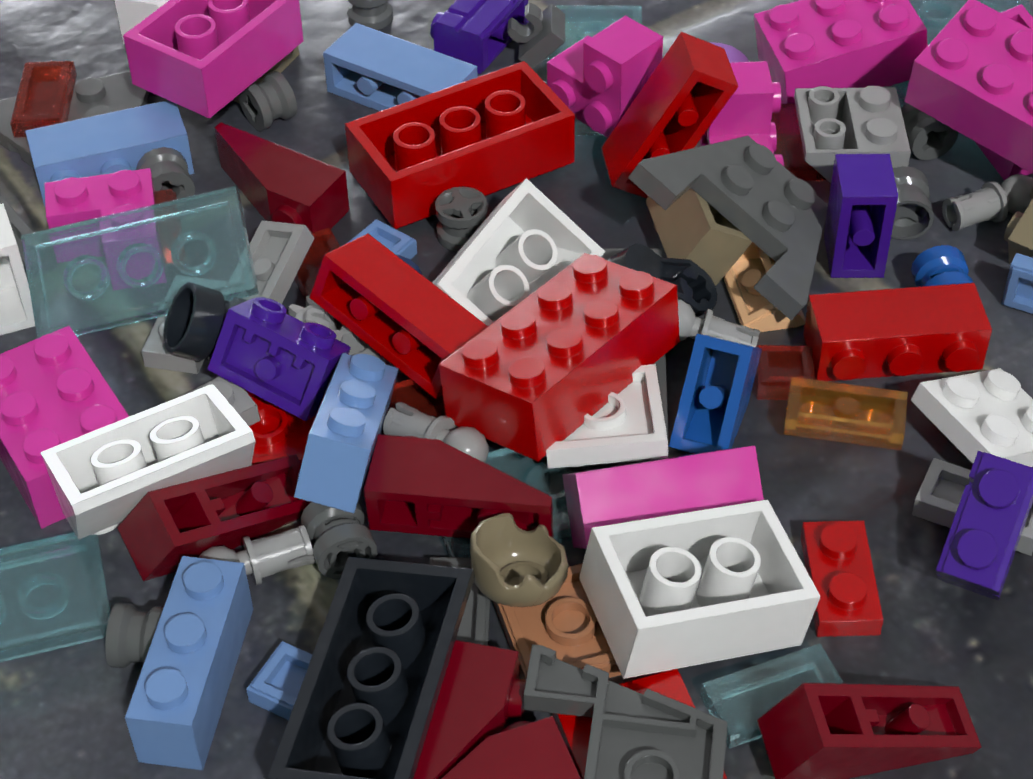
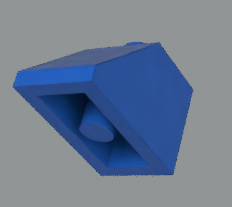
M696 333L669 447L694 454L732 448L749 403L762 348Z

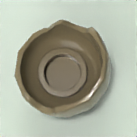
M502 513L481 521L471 533V569H473L475 576L473 582L486 598L498 604L510 607L541 605L559 592L567 578L568 562L565 548L549 536L548 530L542 524H539L532 531H525L516 525L512 514Z

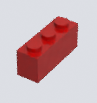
M680 32L601 148L612 187L648 198V195L628 178L638 163L644 159L692 149L697 145L739 87L724 48Z
M368 233L324 254L309 297L435 399L443 395L439 364L488 327Z
M975 283L809 295L803 335L816 382L983 370L992 328Z

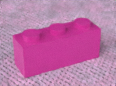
M755 446L736 447L562 475L573 548L587 549L593 527L764 500Z

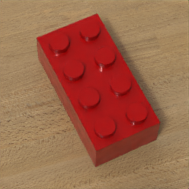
M525 61L345 123L350 172L395 229L435 215L436 199L445 190L464 186L474 188L486 196L521 183L526 178L529 180L574 163L575 114Z
M584 253L439 364L446 416L454 420L455 425L458 427L475 428L486 439L539 462L546 456V450L556 441H563L584 423V416L587 413L593 416L609 402L608 394L611 392L619 394L633 382L632 373L641 365L654 364L680 342L677 285L653 277L646 272L636 271L607 261L603 257Z

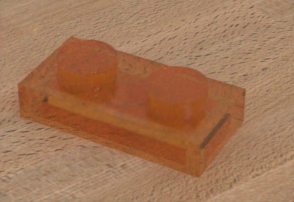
M791 377L784 434L901 450L905 435L908 392Z

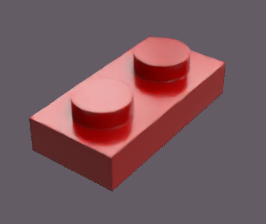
M864 520L803 522L800 538L805 568L821 596L813 615L816 636L880 635L884 620Z

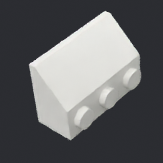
M526 178L495 207L432 283L484 324L490 326L584 253L601 257L605 251Z
M211 384L40 453L63 514L79 540L89 535H101L114 530L147 492L251 466L256 441L251 428L218 389Z

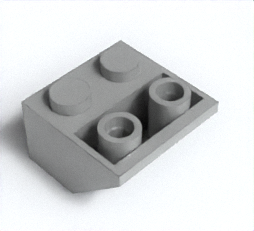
M819 86L815 88H795L794 99L805 161L830 183L832 181L835 154H890L893 168L908 167L911 150L896 87L831 88Z

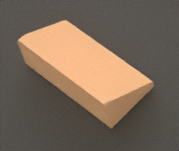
M754 242L723 277L741 325L760 330V332L796 328L804 325L805 317L802 310L791 321L753 288L776 263Z

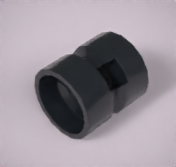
M187 282L175 295L168 311L163 335L164 347L167 352L197 361H202L208 357L210 362L228 309L247 300L235 296L229 302L224 299L220 291Z

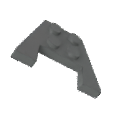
M749 136L644 159L638 163L628 178L664 210H667L689 189H693L776 262L753 288L792 321L808 301L828 206L827 203L816 195L812 186L804 180L795 177L776 160L774 154L768 148L757 144Z
M532 644L524 690V710L592 718L584 779H723L727 721L649 689L643 695L609 681V673L588 664L585 665L584 669H580L556 659V651L542 645Z

